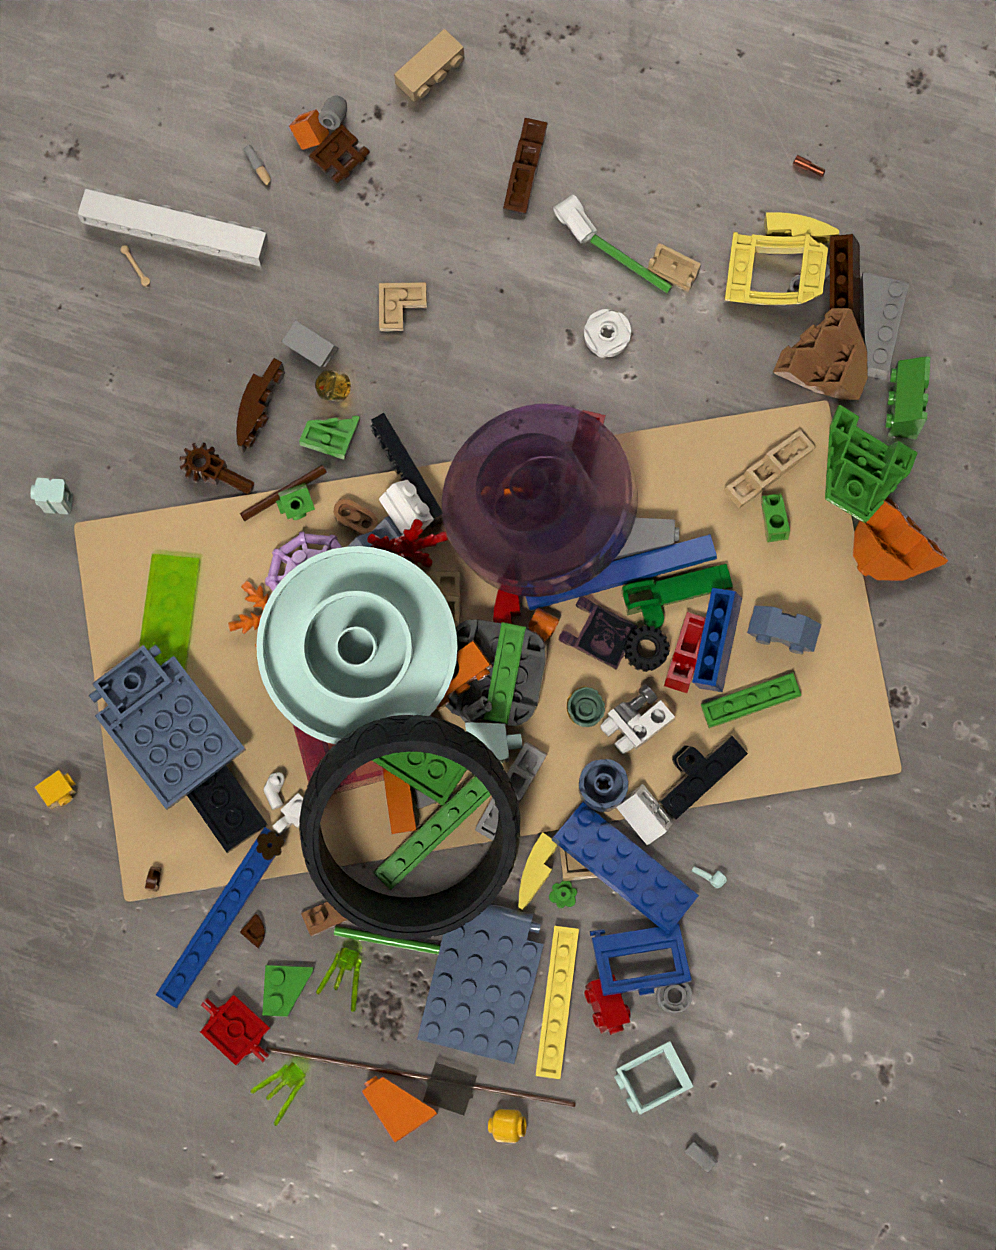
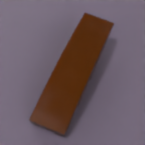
M524 118L503 209L526 214L548 122Z

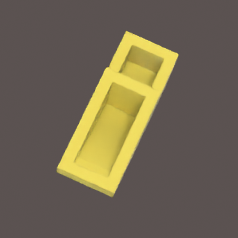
M766 213L764 219L765 236L794 237L810 234V237L820 244V242L830 243V236L839 235L837 228L814 218L798 214Z
M543 832L533 846L522 874L518 904L520 911H524L552 873V869L545 864L556 851L558 845Z

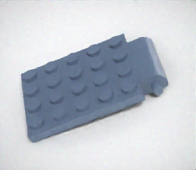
M142 645L93 682L92 685L96 690L89 697L94 703L103 698L108 704L95 717L164 808L168 810L246 749L177 659L173 656L159 666L154 658L161 653L160 649L154 645L147 650Z
M490 904L479 916L469 923H465L462 927L443 934L417 1040L514 1064L544 944L527 940L529 931L539 934L541 927L540 923L532 922L533 914Z

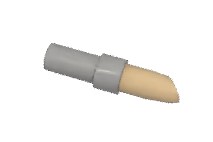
M251 145L246 146L243 150L250 160L251 166L265 185H268L271 178L265 169L264 163L257 156Z

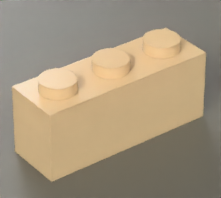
M443 29L394 74L395 84L414 102L419 97H425L429 93L430 87L436 82L440 83L452 67L456 68L464 60V47L447 30Z

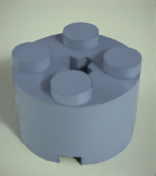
M600 759L592 761L585 766L579 778L578 788L580 797L587 806L595 811L608 812L616 809L623 802L627 795L629 783L626 771L619 763L611 759ZM607 781L608 790L605 788L600 790L598 782L603 783Z

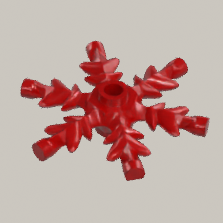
M415 519L410 529H404L403 536L389 540L388 536L380 539L378 536L370 534L367 541L372 544L371 547L397 554L414 565L421 563L425 567H431L433 561L429 558L430 554L417 550L436 546L437 543L447 541L448 538L446 532L443 531L436 535L430 534L423 539H418V535L423 532V529H420L423 523L421 520Z

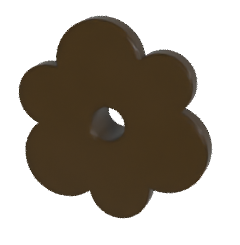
M273 831L268 832V834H260L257 837L259 845H257L256 850L258 853H262L264 859L271 860L274 855H281V847L284 845L282 837L276 836V833ZM269 843H272L271 848L268 847Z

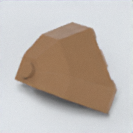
M834 308L825 314V320L818 326L813 324L800 335L801 340L793 347L788 345L781 351L773 373L819 394L841 400H859L868 379L867 349L852 310L849 308Z

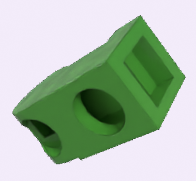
M781 493L761 496L767 543L788 540L790 528Z

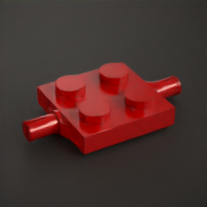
M234 994L225 1004L219 1007L209 998L204 1000L208 1005L202 1002L201 1006L211 1016L200 1033L233 1064L238 1066L246 1056L252 1053L262 1063L266 1059L261 1054L266 1058L270 1056L259 1045L262 1038L271 1028Z

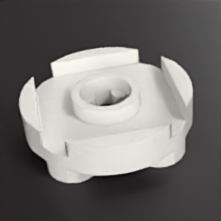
M602 309L596 311L588 318L584 329V340L587 347L598 357L616 356L622 353L630 343L631 326L628 319L622 313L610 311V309ZM604 328H607L608 331H614L611 334V338L602 336Z

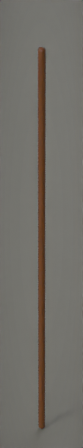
M266 1048L267 1052L570 1107L576 1106L575 1102L283 1049Z

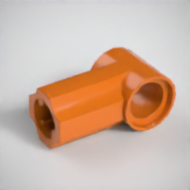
M537 608L528 627L537 632L546 642L547 638L552 636L560 619Z

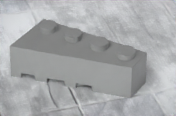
M863 272L860 278L861 335L867 349V374L870 377L886 380L891 366L909 283Z

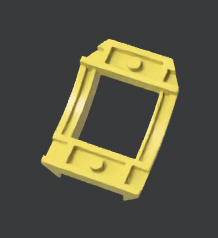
M733 232L725 301L760 305L802 304L823 294L828 248L821 242L819 244L810 237V234L805 236L777 237L754 234L748 236ZM803 253L798 292L750 291L754 254Z

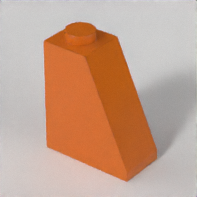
M375 1076L364 1083L366 1088L362 1090V1093L395 1143L437 1115L436 1110L384 1077L378 1079Z

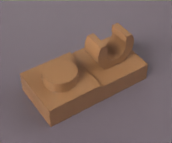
M328 902L301 913L311 937L348 921Z

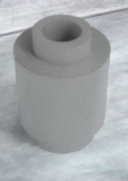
M338 95L326 100L318 115L322 126L327 129H337L347 113L346 100Z

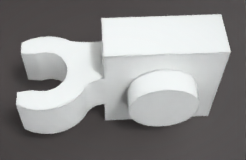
M299 793L280 810L285 816L272 826L280 836L292 824L297 829L299 828L300 811L303 797Z

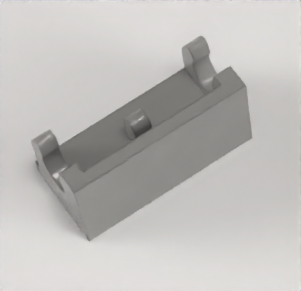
M296 320L282 340L283 344L321 368L328 365L339 349Z

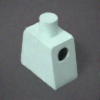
M465 723L466 731L481 740L495 754L501 764L509 761L508 750L523 747L521 734L506 735L505 724Z

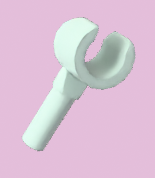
M695 866L692 869L693 873L708 880L715 888H721L727 882V878L720 871H717L712 876Z

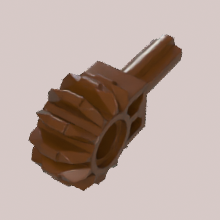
M204 442L200 448L197 447L196 443H193V450L185 448L184 452L187 456H180V461L184 463L180 466L181 471H186L185 477L187 479L193 477L194 483H198L200 477H202L204 483L209 481L218 485L219 481H222L246 494H250L254 488L255 483L227 469L226 462L220 459L219 454H214L215 448L212 446L207 449V445ZM203 458L206 460L205 465L202 467L194 466L197 459Z

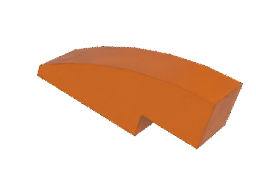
M383 768L391 833L416 831L411 786Z

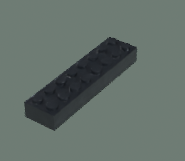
M385 413L371 419V431L375 438L378 436L379 445L382 450L385 449L389 462L393 461L392 464L396 474H400L401 481L408 480L412 483L421 501L429 507V513L434 519L430 526L433 528L445 521L442 509Z

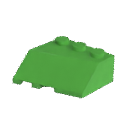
M925 356L900 360L895 368H891L889 381L893 383V391H889L887 405H891L890 414H886L885 428H889L888 436L917 439L927 421L928 412L925 411L928 403V394L925 393V389L927 390L929 385L931 357Z

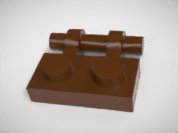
M341 124L309 155V159L325 174L333 168L336 173L331 177V180L338 184L342 179L346 180L350 176V172L357 165L360 166L365 161L364 158L370 151L365 146L357 151L354 147L359 143L358 139ZM348 154L351 159L342 165L339 161Z

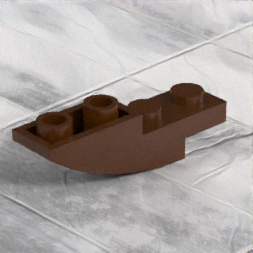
M275 358L271 361L262 378L253 373L242 396L237 417L236 436L238 448L243 453L247 447L250 449L255 443L257 437L255 434L258 429L266 425L269 416L263 403L267 404L273 394L271 390L284 377L283 364Z

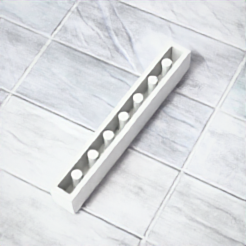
M97 188L93 190L85 189L77 214L81 223L257 266H261L268 244L266 232L258 227L246 228L234 221L225 223L213 216H196L192 211L183 210V212H180L168 205H160L159 207L151 205L149 201L143 199L134 201L125 195L116 194L114 196Z

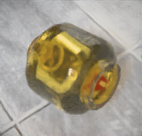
M325 370L317 377L315 388L321 399L342 402L351 391V382L348 375L344 372Z

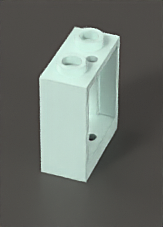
M670 1041L617 1068V1075L614 1076L620 1090L625 1088L629 1095L626 1102L632 1113L637 1111L638 1115L694 1087ZM663 1053L680 1087L642 1106L625 1072Z

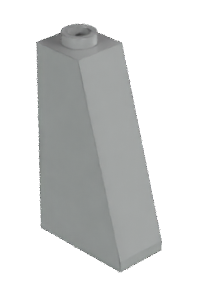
M588 515L585 568L673 545L674 542L679 541V527H675V520Z

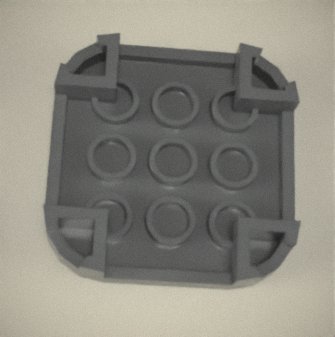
M469 619L460 623L456 627L457 652L474 641L494 667L502 623L482 619ZM528 628L525 629L516 687L508 724H506L508 726H517L527 722L535 714L539 702L547 659V647L544 639L537 632ZM457 661L452 679H454L459 673V664ZM493 667L489 669L490 674L480 681L475 679L469 683L470 688L459 696L455 693L449 698L450 703L446 707L452 714L460 716L462 707L465 705L470 706L481 697L488 699ZM485 714L481 715L477 719L486 720L484 719Z

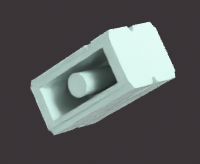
M37 478L35 485L31 486V499L35 500L36 505H39L44 513L55 514L57 511L58 514H70L73 493L63 479H52L50 481L49 478Z

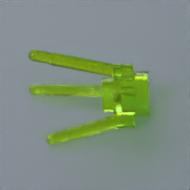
M341 948L339 954L336 953L333 963L316 990V994L319 995L336 967L340 970L333 987L334 990H338L345 971L351 972L352 968H354L351 1012H355L359 969L362 963L358 960L360 953L347 948Z
M293 1062L289 1066L285 1064L278 1072L250 1090V1093L254 1094L280 1077L282 1081L266 1096V1099L270 1100L285 1085L290 1089L295 1086L273 1123L275 1126L279 1124L299 1089L305 1084L302 1081L306 1077L305 1073Z

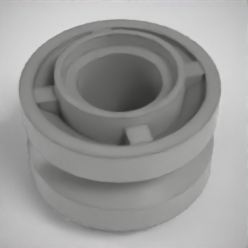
M687 983L658 987L656 990V1001L665 1012L681 1013L692 1002V990ZM673 988L677 989L681 995L677 1003H671L667 997L668 992Z

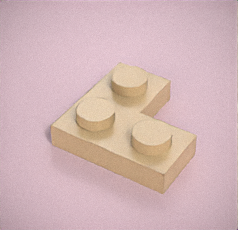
M426 282L379 283L380 331H403V308H427Z

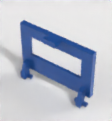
M676 924L669 934L660 927L601 936L605 934V929L590 931V936H595L591 940L603 996L638 991L639 996L654 994V988L691 982L679 924ZM671 948L676 971L613 981L609 958Z

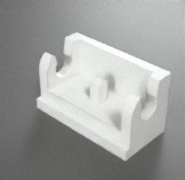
M643 784L628 794L623 802L616 807L646 845L665 834L674 822Z

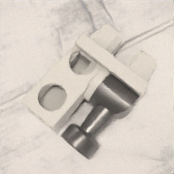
M644 684L639 689L640 695L630 702H622L608 713V718L600 726L601 730L608 737L617 730L623 734V737L615 743V746L622 754L631 751L633 748L637 750L675 720V716L661 700L645 714L640 715L638 710L646 702L652 704L658 699L647 684Z

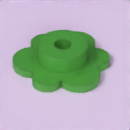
M562 881L560 884L555 883L552 886L553 891L549 894V899L552 903H556L558 908L575 905L577 890L572 888L570 881Z

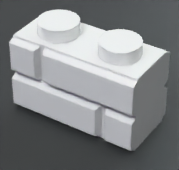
M408 480L392 484L386 490L387 492L379 498V501L402 536L404 535V529H410L415 519L422 521L423 525L420 529L423 530L434 520L429 513V507L421 501L416 493L415 486Z

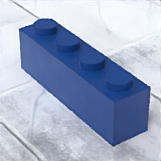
M712 588L692 681L699 689L723 692L742 603V597L736 591Z

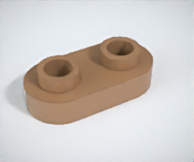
M342 499L334 506L335 519L359 535L372 532L379 524L374 513L349 499ZM349 510L351 513L345 517L342 515V512ZM368 521L371 523V526L363 528V523Z

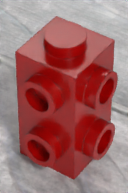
M613 974V981H618L616 980L615 975ZM600 979L589 982L585 986L584 994L587 1003L592 1006L595 1026L600 1029L601 1034L609 1031L610 1035H614L624 1031V1026L630 1023L631 1013L628 1005L624 1004L621 996L622 993L603 996Z

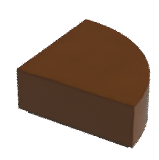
M150 867L145 884V889L148 891L157 892L159 889L161 867Z
M255 914L240 933L258 949L263 944L265 938V927L261 918Z

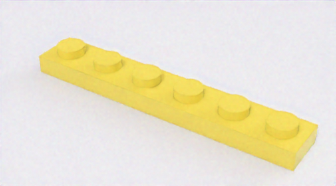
M554 926L535 1075L538 1077L561 1078L579 929Z

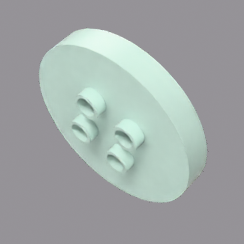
M363 546L342 547L319 553L290 571L274 589L264 607L260 618L256 643L261 678L276 707L292 724L303 732L331 744H337L338 741L357 728L381 718L397 715L430 716L449 688L456 666L458 650L457 632L451 609L433 580L419 567L397 554Z

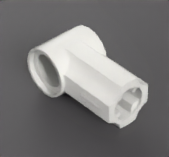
M572 194L553 207L559 221L569 227L580 244L586 243L597 233V229L584 213V208L575 195Z

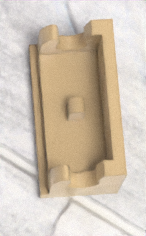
M658 243L655 254L649 261L648 270L663 280L689 292L700 272L701 264Z

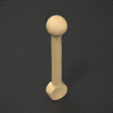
M123 245L121 252L126 254L138 273L142 286L148 287L150 279L142 273L129 252V246Z

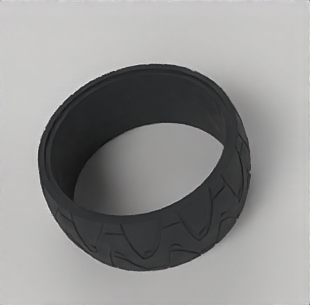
M397 715L385 717L367 723L338 741L321 759L310 778L301 805L299 830L302 853L310 877L319 892L348 921L366 931L388 938H431L432 936L435 937L456 930L465 925V923L472 921L497 897L512 872L518 854L520 842L519 805L510 778L506 771L503 770L504 767L481 740L470 732H465L463 728L430 716ZM400 752H423L450 759L473 773L487 788L499 811L498 824L489 851L473 872L446 890L419 897H397L376 892L359 884L346 874L333 859L326 846L320 822L331 795L350 773L367 762L385 755Z

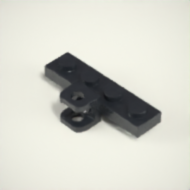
M729 735L706 757L696 748L684 745L672 756L673 764L684 777L658 800L659 803L676 820L748 753L732 735Z

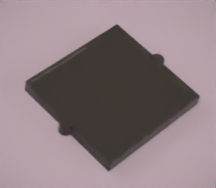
M435 1062L431 1077L426 1081L428 1086L423 1102L464 1116L469 1100L473 1098L472 1090L477 1075Z

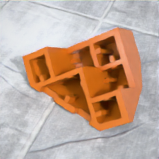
M889 497L883 500L884 503L866 523L859 521L854 532L853 557L858 563L856 568L866 577L870 575L876 580L903 581L942 566L949 561L941 548L933 540L920 533L922 529L909 516L905 518L898 505Z

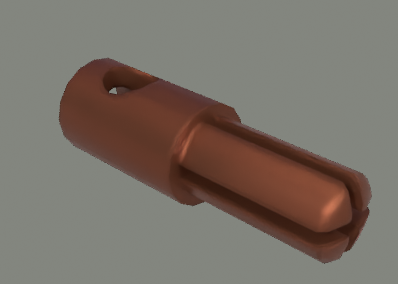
M799 155L796 156L793 162L794 165L821 177L825 173V169Z

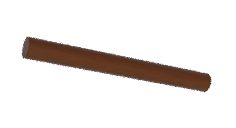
M320 465L241 512L240 515L244 522L272 506L277 500H280L278 492L303 483L307 485L326 474L327 471L324 466Z

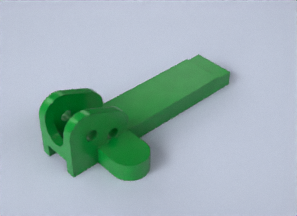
M727 564L657 582L653 580V577L639 580L623 586L621 594L626 606L627 616L642 612L645 625L647 627L654 626V629L658 630L664 623L662 606L711 594L712 588L728 590L733 588ZM648 590L652 591L653 599L630 604L629 595Z

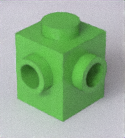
M305 483L278 492L280 500H277L276 503L280 514L286 513L287 519L293 518V520H298L307 516V512L315 510Z

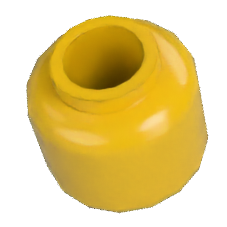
M498 1109L494 1113L493 1118H489L488 1131L492 1133L497 1142L517 1143L526 1134V1118L518 1110Z

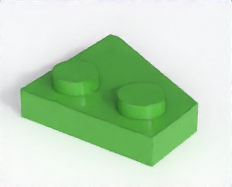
M352 416V419L338 420V418H328L324 421L309 420L303 430L299 445L344 460L359 425L360 417Z
M265 965L262 1015L288 1017L294 1008V1004L303 992L307 981L312 976L314 968Z

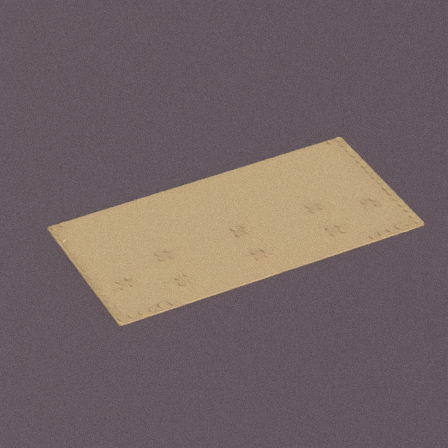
M823 400L603 436L600 438L588 489L565 484L574 441L417 467L442 509L445 521L433 528L430 524L426 526L423 532L418 535V539L445 531L448 540L439 542L436 546L417 550L430 554L429 558L432 559L433 563L431 567H425L421 563H417L416 566L424 571L435 584L436 571H460V623L469 619H482L493 622L494 605L500 583L509 564L515 563L521 616H513L512 624L525 626L529 629L528 625L537 609L529 610L523 586L587 569L585 568L588 515L675 520V527H679V541L674 542V544L710 534L717 559L653 577V580L657 582L727 564L733 588L728 590L736 591L742 597L723 692L699 689L692 683L693 676L687 693L664 687L686 613L689 612L706 618L711 594L661 607L664 623L660 630L663 635L667 636L666 641L670 644V647H668L670 652L667 660L660 667L647 672H643L641 669L636 670L633 665L630 666L628 664L629 660L625 659L624 655L626 653L624 650L617 666H613L578 647L580 639L591 623L597 607L621 621L636 626L635 629L646 626L642 612L627 616L626 606L621 594L622 587L625 585L540 608L560 620L552 636L547 638L545 642L547 659L538 706L535 714L527 722L517 726L505 724L506 735L521 734L522 746L528 742L548 754L519 803L520 837L541 834L542 832L559 831L583 802L579 794V778L585 766L592 761L611 759L619 763L626 771L628 777L627 795L643 784L659 803L658 800L684 777L672 762V756L684 745L694 747L706 757L729 735H732L748 754L688 809L895 775L901 772L902 767L864 576L856 568L858 563L853 557L855 531L852 516L825 500L829 428L832 421L830 406L827 401ZM801 430L815 446V449L741 508H738L724 492L726 486L763 459L769 451ZM530 468L533 499L505 502L502 479L521 476V469ZM395 471L306 485L315 510L307 512V516L298 520H293V518L287 519L286 513L280 514L277 503L244 522L240 513L278 491L273 490L78 522L74 525L94 680L96 681L142 645L147 650L154 645L160 649L161 653L154 658L159 666L174 656L246 749L226 766L268 824L266 828L275 832L278 836L280 835L272 826L285 816L280 810L298 793L304 798L307 785L314 770L326 753L336 744L327 743L303 732L280 712L270 698L259 671L256 658L257 647H255L258 628L254 630L253 626L245 634L242 633L243 628L230 632L228 622L240 621L239 614L251 617V612L257 616L262 614V607H253L256 604L255 602L245 600V597L250 595L241 586L246 581H249L257 590L258 586L261 585L263 595L268 594L269 599L273 591L265 585V578L268 577L273 557L272 551L279 549L297 537L299 532L304 531L307 534L325 536L333 534L337 536V541L342 547H347L356 537L361 536L335 519L333 510L338 501L349 499L374 513L378 523L388 517L389 514L379 501V498L387 492L386 490L392 484L401 481L400 474L397 475ZM781 493L790 528L789 539L767 543L761 496ZM344 510L342 515L347 517L351 512ZM366 521L362 527L369 528L371 523ZM308 543L309 549L322 550L325 546ZM302 545L288 553L286 556L291 558L295 551L303 550ZM282 561L278 576L285 573L287 564ZM651 590L628 596L630 604L653 599ZM754 606L776 607L782 609V613L792 616L801 614L822 624L814 652L804 651L803 654H796L789 651L790 647L779 642H770V645L756 642V638L747 633ZM599 613L598 616H596V619H597V620L601 619L605 624H607L609 627H611V626L602 618V616H603L602 613ZM595 622V628H597L598 626L605 627L604 625H598V622ZM626 627V629L616 628L617 630L625 631L626 635L629 634V627ZM604 629V630H603V631L606 630V631L610 632V633L613 634V636H614V632H613V631H611V630H609V629ZM604 633L602 635L604 641H594L593 638L590 644L592 650L600 655L609 656L614 648V644L612 642L610 645L612 649H610L605 641L610 639L611 636L609 637V635L607 636ZM622 636L620 638V641H623V639H625V636ZM650 640L640 641L638 644L639 654L645 658L654 656L656 651L654 643ZM790 673L794 674L801 697L713 728H708L701 704ZM644 684H647L658 699L652 704L646 702L638 710L640 715L645 714L661 700L675 716V720L637 750L633 748L631 751L622 754L615 746V743L623 737V734L617 730L608 737L601 730L600 726L608 718V713L622 702L633 700L640 695L639 689ZM587 686L594 688L603 698L602 701L605 703L604 716L595 726L581 727L573 723L568 716L566 709L567 699L579 687ZM103 698L97 701L99 712L108 706ZM446 706L440 710L436 708L431 713V717L455 724L466 732L465 722L461 716L452 714ZM477 719V721H476L475 723H496V722H491V721H486V720ZM101 725L124 899L132 902L226 886L262 830L227 854L187 796L170 809L166 810ZM522 748L508 750L509 761L502 763L503 770L508 773L511 765L514 764ZM369 761L357 768L339 784L328 800L320 822L326 846L340 867L387 859L415 832L391 833L383 768L373 761ZM469 770L465 772L452 792L453 795L474 776L473 773ZM280 772L285 777V781L278 793L283 806L272 810L264 793V786L271 774ZM607 781L603 783L598 782L600 790L604 788L608 790ZM411 786L415 822L418 829L441 805L435 803L418 809ZM492 796L487 798L433 851L492 842L491 839L475 831L476 826L492 800ZM617 808L608 812L595 811L607 822L625 820ZM293 824L280 836L286 840L283 847H281L282 853L274 858L261 880L308 872L301 848L300 830ZM151 866L161 867L159 889L157 892L145 889L147 875Z

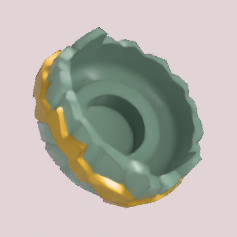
M587 686L575 689L568 697L566 707L572 722L581 727L595 726L603 718L605 712V703L602 701L601 694L596 689Z

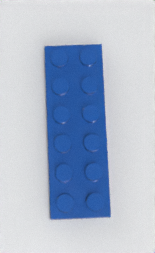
M584 802L581 803L552 839L559 847L667 934L672 931L699 896Z

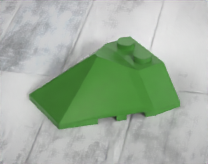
M839 405L829 428L825 500L866 523L884 503L883 500L893 493L898 484L910 474L918 453L900 441L888 446L856 426L859 420L858 415Z

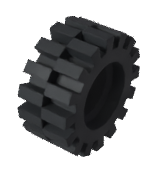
M642 626L635 629L625 641V659H628V664L635 666L636 670L641 669L643 672L653 671L667 660L670 652L668 650L670 644L666 641L667 636L663 635L660 629H654V626ZM642 640L652 641L656 648L654 656L650 658L642 657L638 652L639 642Z

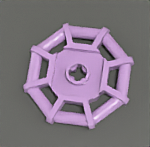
M303 531L299 532L297 537L279 549H274L272 551L273 557L268 577L265 578V585L274 591L280 581L305 560L331 549L342 548L337 541V536L333 534L330 536L307 534ZM308 543L325 546L322 550L309 549ZM302 545L303 550L295 551L291 558L286 556L288 553ZM282 561L287 564L285 573L278 576Z

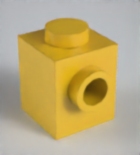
M58 770L37 784L35 789L46 805L53 810L57 806L63 807L73 800L72 796L76 794L73 786L76 783L69 773L64 775Z

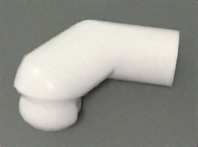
M280 772L271 774L264 786V793L272 810L283 806L278 793L285 781V777Z

